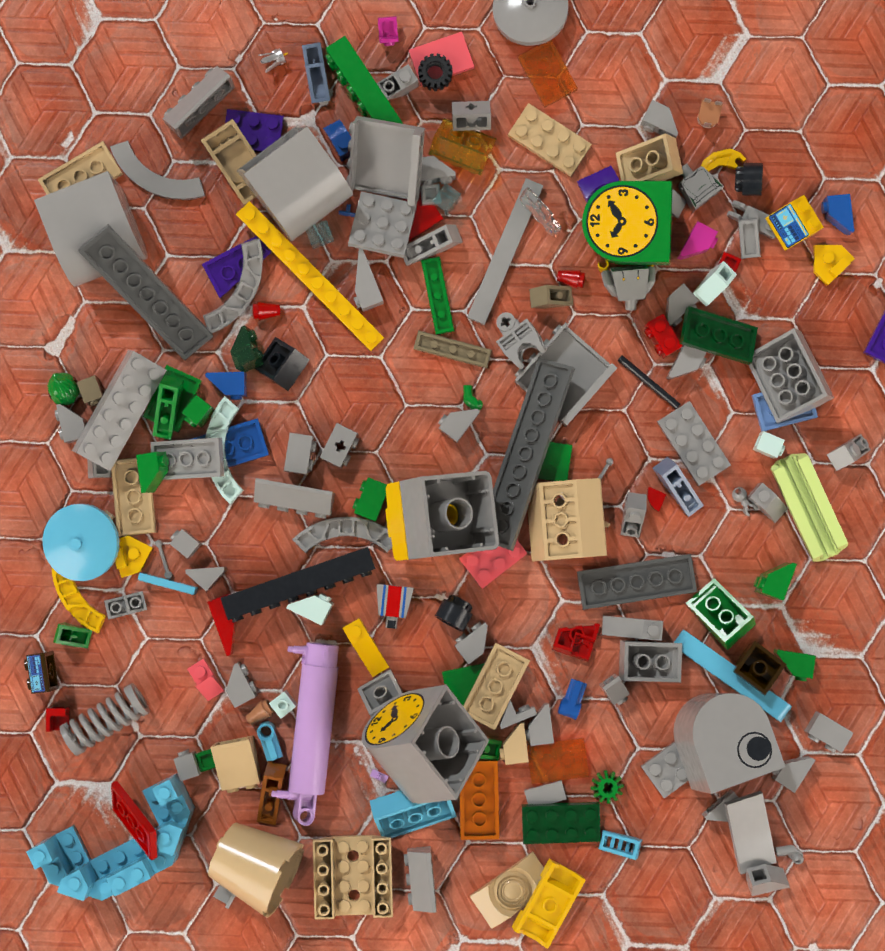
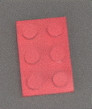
M517 540L513 551L498 546L493 550L465 553L459 560L483 589L528 553Z

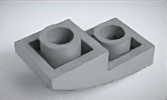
M143 591L104 601L108 620L147 610Z

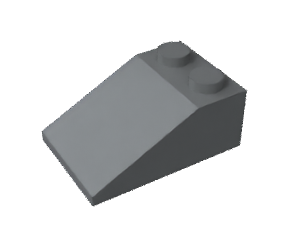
M620 640L619 677L621 680L681 682L682 643Z

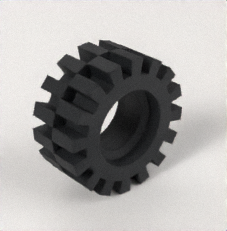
M438 53L437 56H434V54H430V57L425 56L418 67L420 83L422 82V86L424 88L428 87L430 91L431 89H434V91L440 89L441 91L444 87H447L452 80V65H450L449 59L446 60L444 55L441 57ZM432 66H438L442 69L443 74L438 79H432L428 75V70Z

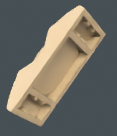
M231 119L201 139V141L243 205H245L256 196L237 170L257 155L235 121Z
M533 851L470 895V898L491 929L508 920L526 906L542 878L540 874L544 867Z

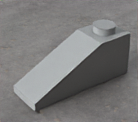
M446 224L409 243L403 258L406 266L462 243L463 241L457 226Z
M359 249L355 285L357 297H354L357 308L361 307L364 312L384 304L365 253L363 249Z
M603 616L601 635L662 641L663 621Z

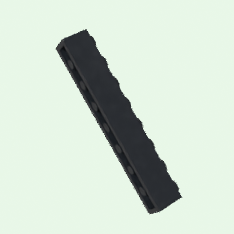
M366 547L221 597L220 599L227 619H232V622L244 619L243 615L247 613L253 616L262 613V608L269 606L271 610L281 606L280 602L287 600L288 603L299 600V595L305 593L307 597L318 593L317 589L324 587L325 590L336 587V582L342 581L345 584L354 581L353 577L360 574L361 578L371 575V570L376 568L369 548Z

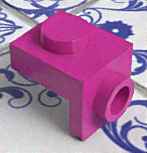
M397 16L378 17L379 42L384 43V46L395 45V42H399Z

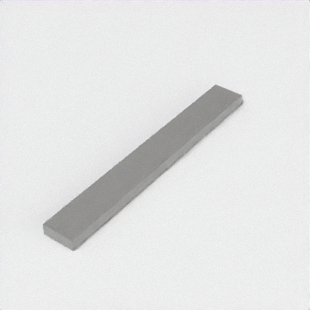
M527 178L525 179L469 311L468 319L485 325L543 185Z

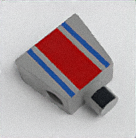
M377 584L379 616H387L385 628L397 629L398 618H406L414 591L413 587Z

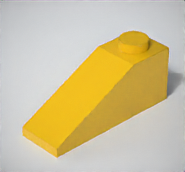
M361 618L343 627L345 634L372 677L389 668Z

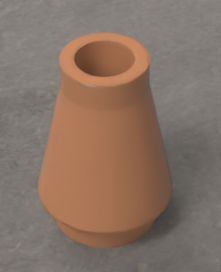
M268 699L261 700L246 715V720L250 725L273 716L272 713L275 711L270 706Z

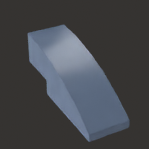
M321 42L302 45L311 102L330 101Z

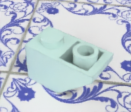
M723 261L710 270L693 294L705 306H708L729 286L737 274Z

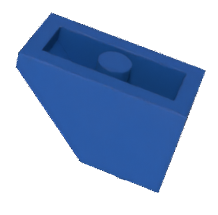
M339 119L323 129L342 162L350 157L348 144L351 136Z
M850 194L827 196L821 203V211L825 214V219L843 234L851 235L854 232Z
M245 372L206 373V377L222 393L230 397V400H242V397H247Z

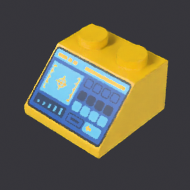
M805 195L788 203L765 218L785 251L824 228Z

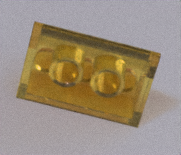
M444 118L433 137L428 155L451 163L455 167L469 170L473 174L482 175L495 145L496 138L476 130L453 131L452 121Z

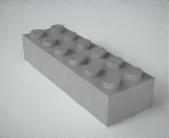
M128 350L72 451L111 471L167 370L137 352Z

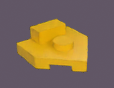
M814 245L813 273L828 286L855 258L842 245Z
M129 535L119 538V552L115 564L117 569H119L121 578L141 572L153 547Z

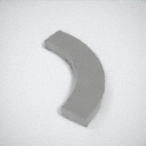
M128 141L110 146L113 156L123 172L144 190L167 199L191 200L206 197L199 177L187 180L162 177L146 168L137 159Z
M259 238L241 243L243 269L240 281L233 294L223 305L203 315L206 327L211 333L231 324L246 310L253 300L260 284L263 263L262 247Z
M357 517L326 519L307 527L292 539L305 553L325 540L340 536H354L369 540L386 552L392 548L391 537H388V529L386 527Z

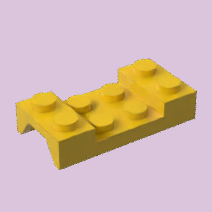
M550 858L540 874L542 878L525 909L520 910L512 925L516 933H522L536 940L547 949L586 881L582 875Z

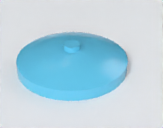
M73 504L58 510L47 522L43 533V550L48 563L58 574L74 581H88L103 575L114 564L119 552V534L113 520L100 508L90 504Z

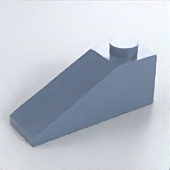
M666 457L652 468L688 517L704 506L679 466L669 457Z

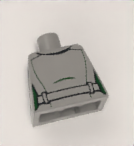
M687 163L682 166V177L684 179L679 183L678 188L693 213L719 193L724 186L702 166L694 172Z

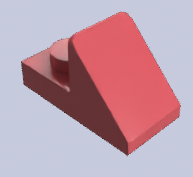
M205 658L187 669L197 684L195 687L208 701L225 691Z

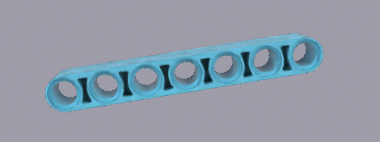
M682 630L674 643H682L683 654L739 694L754 700L766 713L779 722H782L792 706L770 690L765 696L733 672L735 665L687 631Z

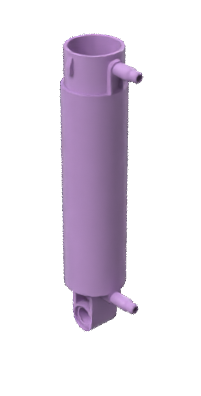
M306 642V646L288 647V652L302 654L288 791H272L271 796L294 800L293 817L303 826L312 824L315 818L317 795L325 794L339 668L337 667L338 645ZM307 811V817L301 820V813Z

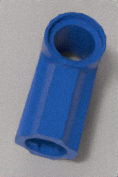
M571 678L565 697L561 700L558 714L577 719L582 705L581 700L586 690V683Z

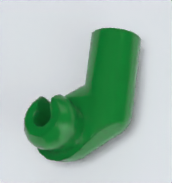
M463 385L464 404L471 410H481L483 402L473 396V385Z

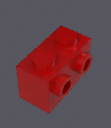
M664 314L644 325L646 336L648 339H652L656 353L659 356L661 355L663 359L683 347Z

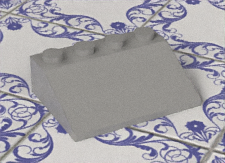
M793 328L754 350L753 360L749 367L777 423L814 409L834 398L800 330Z

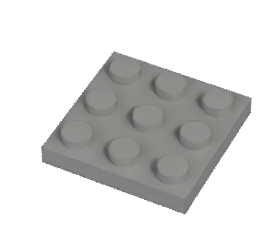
M361 191L348 246L404 258L417 203L415 206L407 205V201Z

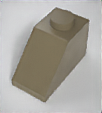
M544 285L529 289L531 308L546 309L573 306L572 288L570 286Z

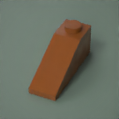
M268 761L263 776L257 822L276 825L281 798L272 797L271 792L283 791L287 765Z

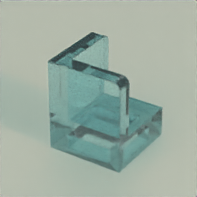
M445 183L433 199V203L443 209L444 214L448 216L461 198V194Z
M327 220L313 225L306 231L313 249L334 242Z

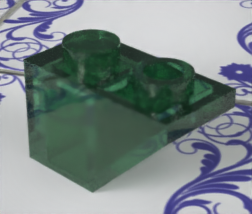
M245 325L241 327L230 351L235 368L241 372L250 371L264 364L262 360L263 352L256 342L258 340L257 335L253 329L251 330Z

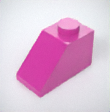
M697 221L678 259L682 260L705 253L709 248L713 249L718 240L715 237L718 231Z

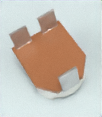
M702 99L697 117L698 123L705 128L714 127L719 122L723 102H711V99Z

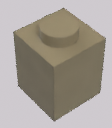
M94 375L78 381L77 385L84 403L91 405V407L97 406L104 394L99 378Z

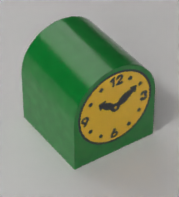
M617 181L598 189L588 200L582 217L584 236L590 247L602 258L614 264L670 265L672 181Z

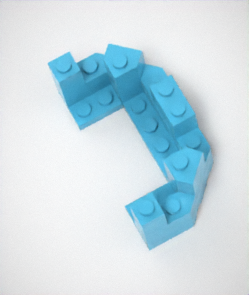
M178 773L142 791L159 826L154 828L157 837V858L149 859L133 838L91 859L75 825L39 842L26 851L34 869L42 867L48 882L59 886L57 892L81 901L88 897L103 901L112 895L117 896L151 879L154 874L172 866L179 857L195 809L183 781H180Z

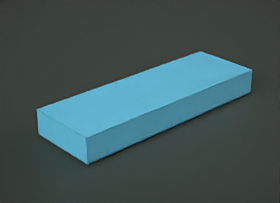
M143 572L139 573L138 576L139 581L192 595L197 594L198 587Z

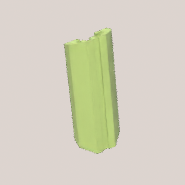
M806 453L791 454L777 460L771 467V471L812 561H824L839 554L848 546V542L809 456Z

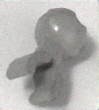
M737 487L733 490L732 497L736 502L742 504L743 513L746 516H750L747 505L752 507L753 510H758L756 505L748 501L747 492L744 488Z

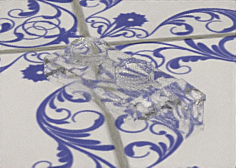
M527 187L523 190L519 198L523 207L533 214L535 220L545 227V231L551 236L557 234L562 226L553 218L554 214L530 188Z

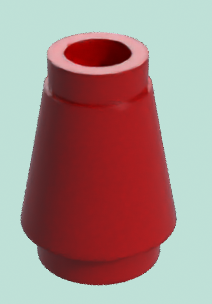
M559 270L557 282L576 289L578 287L583 288L586 273L581 272V270Z
M264 302L252 304L253 319L260 321L280 316V304Z

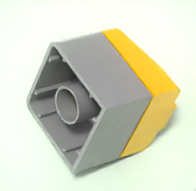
M476 471L422 476L387 484L386 498L388 508L385 509L388 537H391L393 556L396 561L493 550L498 547L499 535L492 477L489 472Z

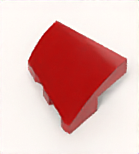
M600 624L559 628L552 650L588 662Z

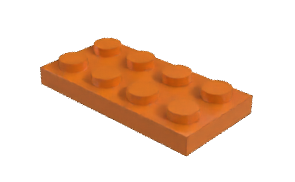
M478 760L460 792L461 840L499 839L498 760Z

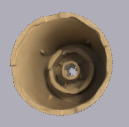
M236 822L218 841L217 849L210 862L208 876L261 915L269 918L282 902L283 898L280 897L285 888L289 889L297 873L304 853L302 849L304 845Z

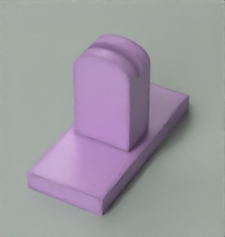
M375 769L370 774L371 777L383 783H386L389 777Z

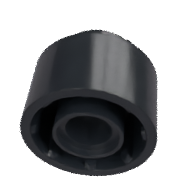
M744 162V166L736 167V192H742V196L762 195L763 163Z
M450 595L447 600L443 599L435 617L452 628L464 632L472 617L470 613L472 605L455 595Z

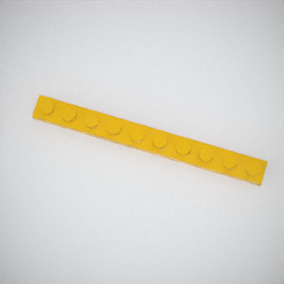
M250 201L236 213V216L370 351L384 339L363 315Z

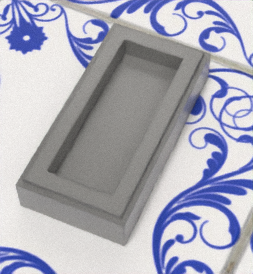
M758 218L738 220L741 259L761 257Z
M562 780L524 790L528 804H551L567 799Z

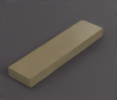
M419 330L413 350L486 369L492 351L491 349Z

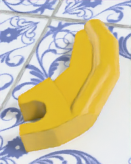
M725 149L713 152L703 160L701 166L708 172L718 166H726L736 170L738 165L735 163V160L738 159L743 163L746 158L738 151Z

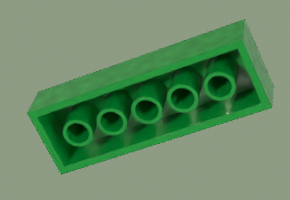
M346 36L326 47L327 55L325 57L327 64L332 72L336 71L337 79L341 86H346L347 94L353 103L357 102L360 115L362 117L403 124Z

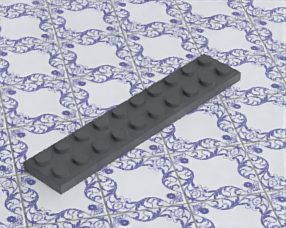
M542 358L537 360L493 489L499 547L511 551L514 550L575 368Z

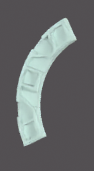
M224 396L212 414L206 438H222L224 476L211 478L217 490L231 505L244 490L238 485L229 470L225 455V441L230 423L240 409Z

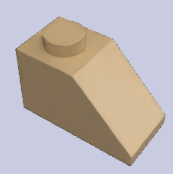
M522 721L516 725L502 743L503 748L499 749L500 758L505 760V765L529 762L525 727Z

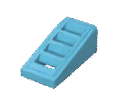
M603 830L599 849L637 860L642 839ZM608 836L612 837L609 847L606 846ZM616 838L619 839L617 849L614 848ZM623 841H627L625 851L621 850ZM631 843L635 844L633 852H629Z

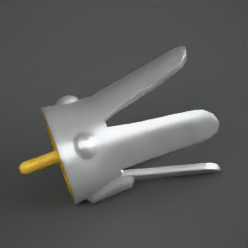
M279 48L271 51V53L258 55H269L262 58L261 63L263 64L276 60L266 69L265 72L267 73L277 65L286 63L284 56L288 53L282 54Z

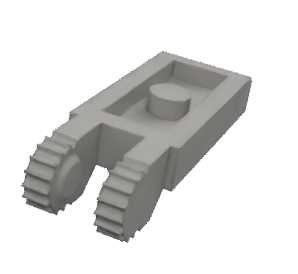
M736 200L732 202V206L744 211V214L741 216L733 211H728L727 217L737 222L738 220L758 218L759 233L771 239L776 237L765 219L769 214L749 205L746 206L744 203Z

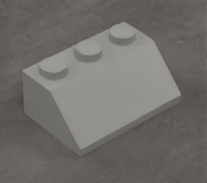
M431 846L408 848L407 854H404L405 866H409V873L406 874L407 886L411 885V893H408V903L413 905V911L435 913L436 895Z

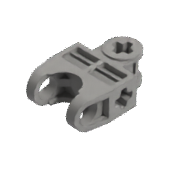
M508 312L498 316L496 324L504 336L496 342L504 354L520 370L525 367L523 364V353L527 348H536L541 354L547 351L540 334L528 319L520 323Z

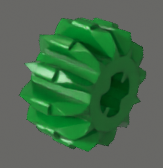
M604 770L603 777L599 772L597 773L599 780L592 778V782L597 785H593L590 788L593 791L597 790L593 796L595 798L600 796L599 802L602 803L606 798L607 804H610L611 797L614 801H617L618 799L615 795L623 794L618 789L623 788L624 785L618 783L621 777H615L614 771L608 776V771ZM605 783H608V785L611 783L609 791L606 789L603 791Z

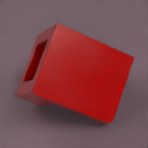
M70 707L46 708V732L60 730V726L66 722L70 729Z

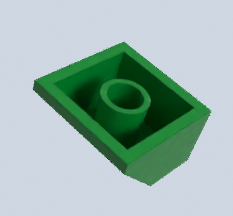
M783 563L761 573L760 577L757 576L755 579L754 587L756 588L754 592L775 600L784 601L797 564Z

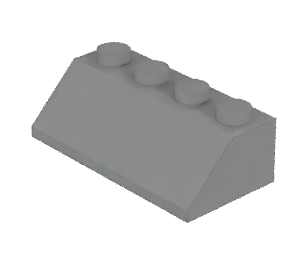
M218 66L214 69H209L201 82H196L187 95L179 98L178 104L174 108H169L164 113L162 119L165 124L182 139L235 88L231 76Z
M258 478L255 480L254 502L258 503V507L269 509L270 505L277 506V510L288 512L289 509H295L296 514L307 515L308 512L315 513V517L326 519V515L331 516L335 497L334 492Z

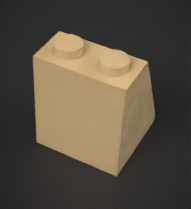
M254 735L216 742L211 746L222 791L227 790V793L239 791V787L246 786V789L258 787V784L262 782Z

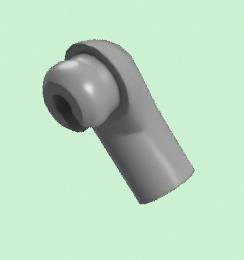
M794 845L775 847L777 857L787 855L795 864L803 863V853Z

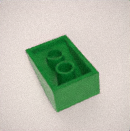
M715 578L686 602L691 611L727 650L756 625L754 616Z

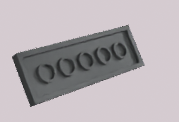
M691 554L577 571L582 610L697 592Z

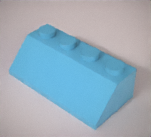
M401 790L370 800L374 821L380 835L384 837L394 838L457 817L452 800L417 804L409 801Z

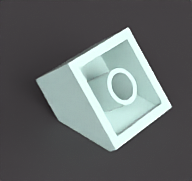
M321 593L319 596L314 595L288 604L286 608L319 625H323L334 603L331 602V597Z

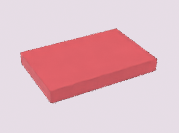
M462 32L408 50L417 77L421 60H424L425 56L430 57V54L437 56V53L441 57L444 55L446 60L449 59L450 65H452V76L474 69V64ZM432 66L428 70V75L432 79H438L443 74L442 69L438 66Z

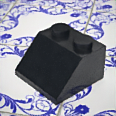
M275 337L254 369L289 391L310 359Z

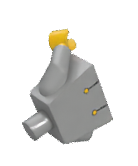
M605 260L607 265L605 268L600 267L598 262V270L602 272L601 276L604 286L611 296L616 297L618 301H625V310H636V300L645 299L646 294L651 291L655 283L654 265L612 267L609 271V262Z

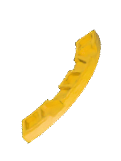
M52 568L53 582L65 608L83 626L99 633L107 615L97 611L83 598L74 580L61 576Z

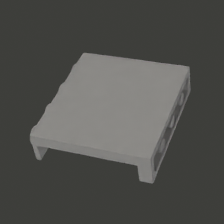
M357 116L349 126L351 140L348 144L350 157L347 162V169L350 170L346 181L352 192L356 189L408 199L407 205L415 206L420 194L425 128Z
M566 322L563 326L559 324L552 332L554 336L550 341L548 339L544 341L547 351L543 354L539 352L537 355L533 353L527 360L528 366L525 369H519L514 375L516 377L514 382L527 392L538 358L575 368L558 421L565 427L617 369L613 363L607 362L568 328Z

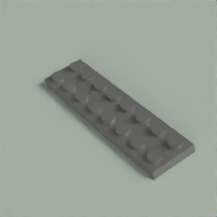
M109 224L78 249V252L183 360H186L213 338V333L209 331Z

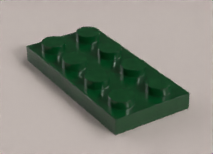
M688 306L685 311L680 344L749 365L753 360L758 327Z
M599 802L522 804L523 844L601 842Z

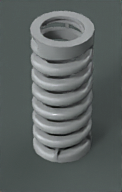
M133 683L124 687V693L131 702L130 708L121 693L116 692L114 694L117 703L124 712L125 718L119 713L118 708L110 697L106 698L105 702L114 715L116 723L110 718L102 703H97L96 707L107 728L102 725L94 709L89 708L87 710L91 721L97 728L98 734L93 730L89 720L83 713L79 714L78 718L88 733L89 739L84 735L75 719L69 721L75 734L68 728L67 722L60 726L61 735L74 755L79 756L86 751L87 747H94L96 741L102 742L105 736H112L114 730L120 731L123 725L129 726L132 720H139L141 715L145 716L150 713L146 700Z

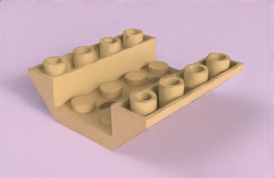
M601 478L536 483L528 506L532 561L607 556ZM558 495H562L565 499L562 506H558L555 502ZM561 534H565L568 537V542L565 545L559 543V536Z
M347 835L313 840L315 919H334L338 915H373V918L393 917L391 837ZM355 850L358 852L359 858L354 861L350 860L348 853ZM357 890L360 893V897L353 900L349 897V892Z

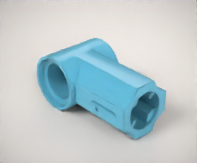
M270 721L262 722L258 727L257 736L261 741L267 762L283 757L275 725ZM267 726L271 729L272 733L266 736L261 732V728Z

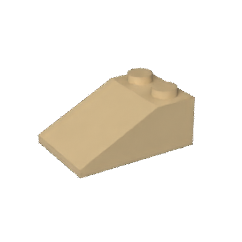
M666 133L616 153L621 181H665L683 174L676 138Z

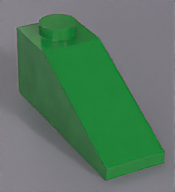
M165 375L160 382L152 436L172 439L182 398L184 379Z

